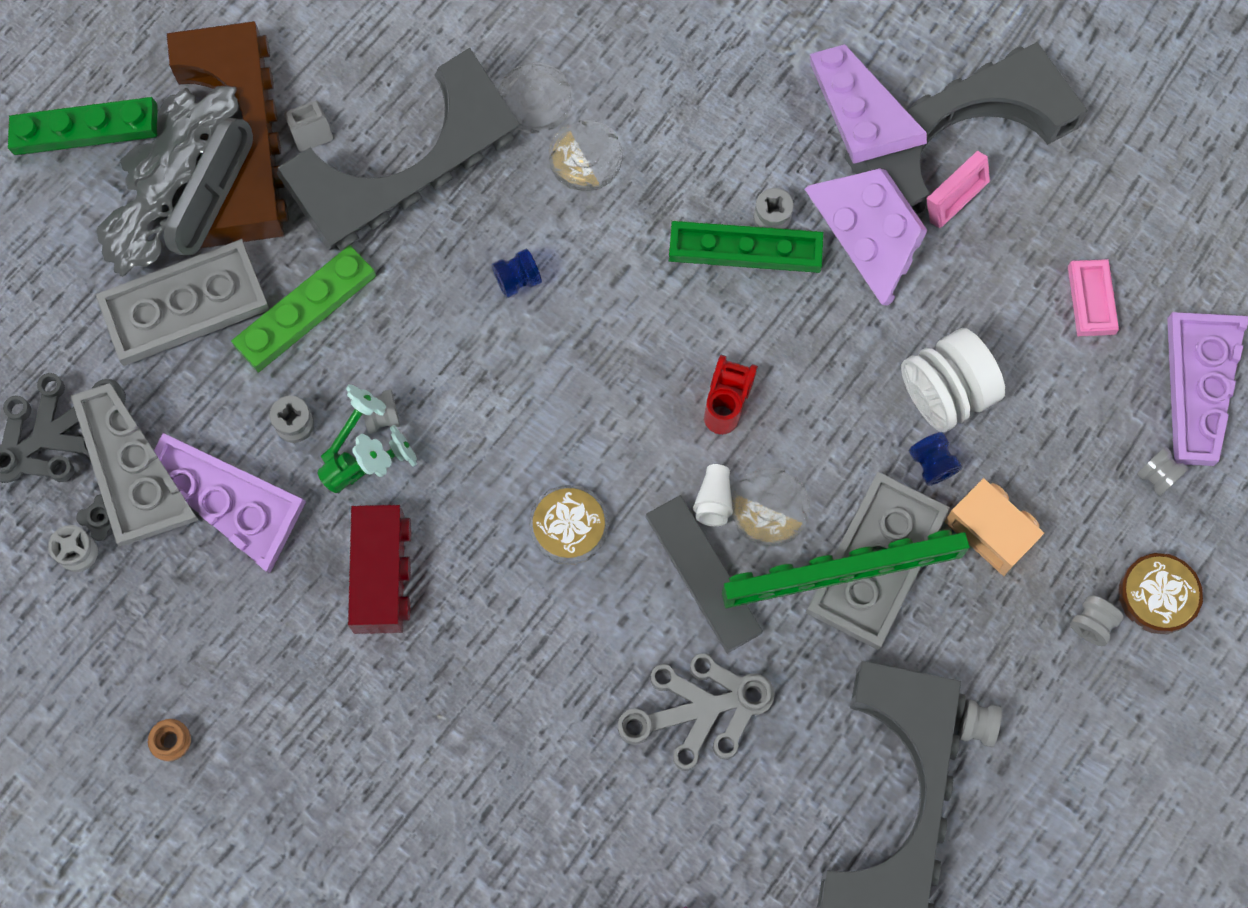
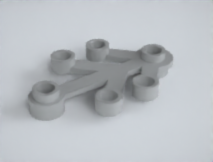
M703 653L697 654L690 663L691 675L697 680L711 679L730 691L729 693L714 696L676 675L670 666L665 664L658 665L651 672L650 680L652 686L658 691L669 690L691 703L649 715L639 709L627 710L619 718L618 733L626 743L637 745L647 740L650 732L696 720L684 744L679 745L673 754L675 766L682 771H689L696 766L698 751L719 713L736 709L725 733L719 734L713 743V751L718 758L723 760L731 759L738 750V740L751 716L765 713L774 701V688L767 678L759 674H748L740 678L715 664L711 656ZM700 660L706 661L710 666V670L705 674L698 673L695 669L696 662ZM660 671H665L670 675L671 680L669 683L662 685L656 681L655 675ZM749 689L758 690L761 694V699L758 702H750L746 698V691ZM632 721L639 722L643 728L642 732L638 735H631L627 732V725ZM720 740H730L733 744V750L730 753H722L718 748ZM683 750L690 751L694 757L692 763L685 765L679 762V752Z

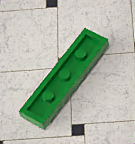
M153 97L9 115L8 149L14 155L154 138L157 137L158 104Z
M672 221L668 262L820 273L822 268L824 232Z

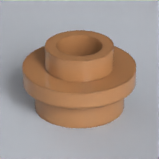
M165 719L158 722L151 729L148 736L149 750L156 758L162 761L178 760L185 755L191 744L189 729L185 724L176 719ZM176 734V744L171 748H166L164 746L166 736Z

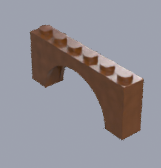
M255 21L167 33L169 66L178 85L196 84L215 89L217 86L236 87L234 96L238 99L239 110L242 113L243 120L248 122L253 133L251 149L200 248L227 245L240 239L243 242L283 237V222L289 221L286 200L280 199L279 188H285V185L277 175L278 167L281 165L276 166L275 155L281 154V145L278 133L272 131V122H277L278 118L274 99L269 100L268 90L274 89L271 68L265 67L264 58L270 57L267 35H260Z

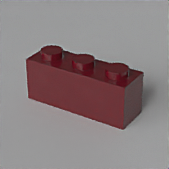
M400 505L351 506L348 626L354 634L403 633V621L410 620L409 596H403L404 581H410L411 578L410 557H404V542H411V519L405 518Z

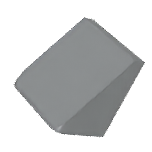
M313 101L283 113L300 152L333 140L326 116L318 101Z

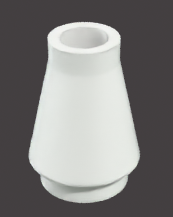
M712 464L706 468L705 478L693 506L696 520L704 525L723 526L728 522V517L733 514L729 481L730 469L728 467Z

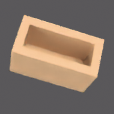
M984 478L951 510L944 521L957 534L965 532L969 545L1003 576L1044 535V532L1039 528L1038 521L1030 513L1017 509L1009 501L1008 494L1000 486L994 483L990 484Z

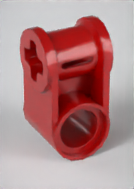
M720 355L711 381V389L707 397L704 414L705 425L710 431L723 435L730 433L736 428L745 401L750 395L758 369L757 365L752 364L750 367L728 361L727 356ZM724 406L729 408L732 413L727 416H721L713 409Z

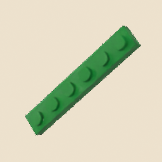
M943 530L930 534L926 541L913 543L911 538L901 539L888 544V549L874 552L872 547H863L849 552V557L836 560L833 559L832 555L820 556L810 560L808 566L794 568L793 564L778 565L769 569L770 574L754 577L752 572L740 573L730 577L729 582L723 585L722 597L726 609L961 559L970 548L965 532L953 535L951 530Z

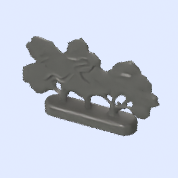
M217 86L198 103H195V96L188 88L179 91L176 95H170L162 103L157 115V139L151 143L137 145L120 160L122 169L128 171L125 179L128 190L137 191L136 198L127 205L114 210L96 230L98 242L102 244L101 253L104 261L114 263V273H119L123 277L134 266L147 267L155 262L161 254L162 242L160 241V235L163 231L166 246L176 254L193 255L202 246L253 143V133L248 122L243 119L230 118L239 108L238 99L234 96L236 87ZM203 133H207L209 135L207 141L200 139V136ZM200 153H203L199 162L196 165V159ZM187 183L175 208H173L172 198L181 185ZM164 205L169 207L168 212H162ZM168 216L167 220L160 222V227L147 230L148 225L153 220ZM157 234L154 240H147L150 235Z

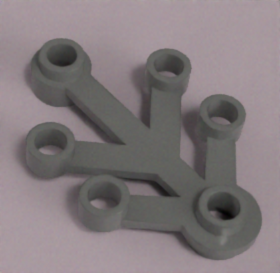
M54 373L42 375L37 382V388L42 395L33 433L21 443L23 422L29 418L31 406L21 396H11L3 405L4 413L8 416L2 444H0V461L6 456H10L11 461L8 466L0 468L1 483L13 482L23 474L51 477L57 482L70 480L74 475V466L66 457L55 456L49 461L30 458L41 449L80 453L90 458L84 437L63 435L79 424L75 408H71L54 420L58 399L65 390L63 381ZM102 379L92 387L93 389L110 383L123 404H125L126 394L115 380ZM49 382H57L54 390L45 391V387ZM16 404H23V409L20 413L12 414V408ZM66 464L65 472L55 475L54 470L56 466Z

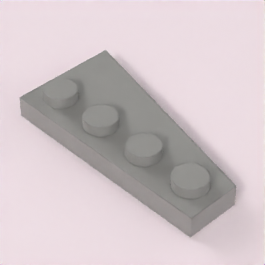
M110 383L71 395L114 537L119 547L199 521Z

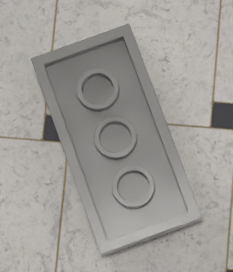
M242 239L95 294L118 359L123 366L270 309Z
M877 472L833 559L849 557V552L863 547H872L873 552L888 549V544L906 538H911L913 543L926 541L930 534L939 531L950 507ZM920 567L817 589L805 613L879 650Z

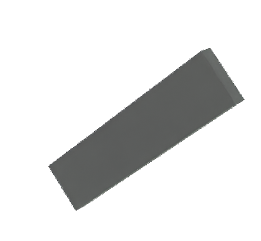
M679 495L646 513L647 521L725 652L728 654L761 635L763 630L747 604L725 609L722 589L724 583L729 582L730 576L682 496Z

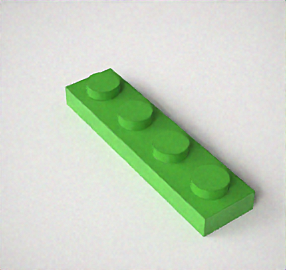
M348 245L232 339L233 346L259 373L376 277L374 269Z

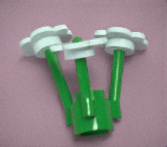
M350 384L346 387L348 391L347 396L352 399L351 405L355 410L331 447L321 455L325 464L317 472L324 486L338 494L349 484L353 485L365 474L375 473L377 476L383 477L387 473L386 469L391 466V459L395 456L400 461H409L412 466L417 465L415 453L404 435L400 433L395 425L390 427L393 438L389 441L390 450L385 452L379 440H371L367 435L360 434L355 439L356 446L353 447V454L356 459L347 452H343L341 455L338 454V451L362 414L371 415L375 412L383 416L386 405L381 400L373 397L370 392Z

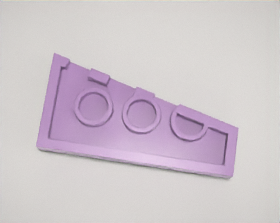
M845 44L810 54L811 67L853 164L927 144L926 131Z
M1172 312L1167 321L1174 461L1185 465L1214 466L1220 459L1229 416L1227 411L1236 381H1234L1237 364L1241 359L1243 350L1242 340L1244 331L1248 326V316Z
M163 433L154 452L188 505L198 512L209 524L225 535L237 548L251 557L263 570L271 573L306 501Z

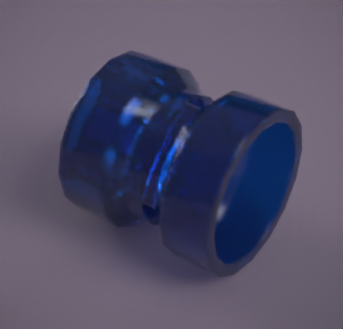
M527 248L515 253L513 259L508 261L501 259L491 264L497 283L506 298L518 294L519 289L524 286L531 288L542 283L538 267Z
M943 432L932 434L918 441L909 449L913 460L920 463L923 469L921 475L928 486L938 484L952 477L963 468L957 456L951 455L948 449L949 441Z

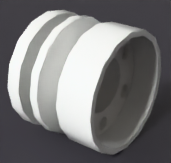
M960 328L940 339L936 344V351L932 348H924L918 356L912 355L901 364L902 377L912 401L927 422L939 432L945 433L954 428L957 422L963 423L970 417V410L980 413L1001 401L1005 396L1003 376L995 358L982 340L967 328Z

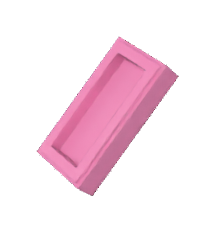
M976 151L926 198L931 224L938 228L943 227L990 182L988 156Z
M1109 259L1071 261L1068 265L1077 337L1116 335L1119 331Z

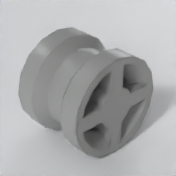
M770 188L760 193L756 200L754 211L755 226L787 229L791 222L794 205L791 196L779 188ZM775 206H776L775 209H770V210H768V207H775Z
M391 389L385 390L380 396L375 397L386 405L384 415H378L375 412L371 415L363 414L369 434L377 432L380 427L384 426L391 427L395 425L400 427L393 392Z
M296 396L281 397L270 409L269 417L271 424L280 438L286 442H301L312 433L314 428L313 416L302 399ZM290 412H291V416H290L287 420H283V419H285V418L290 414Z
M1165 446L1137 475L1142 480H1149L1154 485V491L1161 496L1189 468L1183 463L1175 462L1171 458V451Z
M67 525L57 529L51 535L48 542V550L51 557L66 570L72 572H82L90 568L98 556V546L95 540L78 526Z
M1088 596L1083 603L1084 610L1081 615H1076L1071 621V628L1085 640L1098 646H1106L1111 639V629L1120 625L1123 615L1108 601L1096 596Z
M967 699L959 723L958 735L960 740L968 742L971 739L980 740L984 746L994 747L1001 725V706L991 705L986 708L979 706L975 700Z

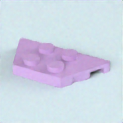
M876 169L806 187L805 191L881 305L888 306L895 298L893 292L902 274L906 275L913 261V253L920 247L928 230L889 173L884 169Z

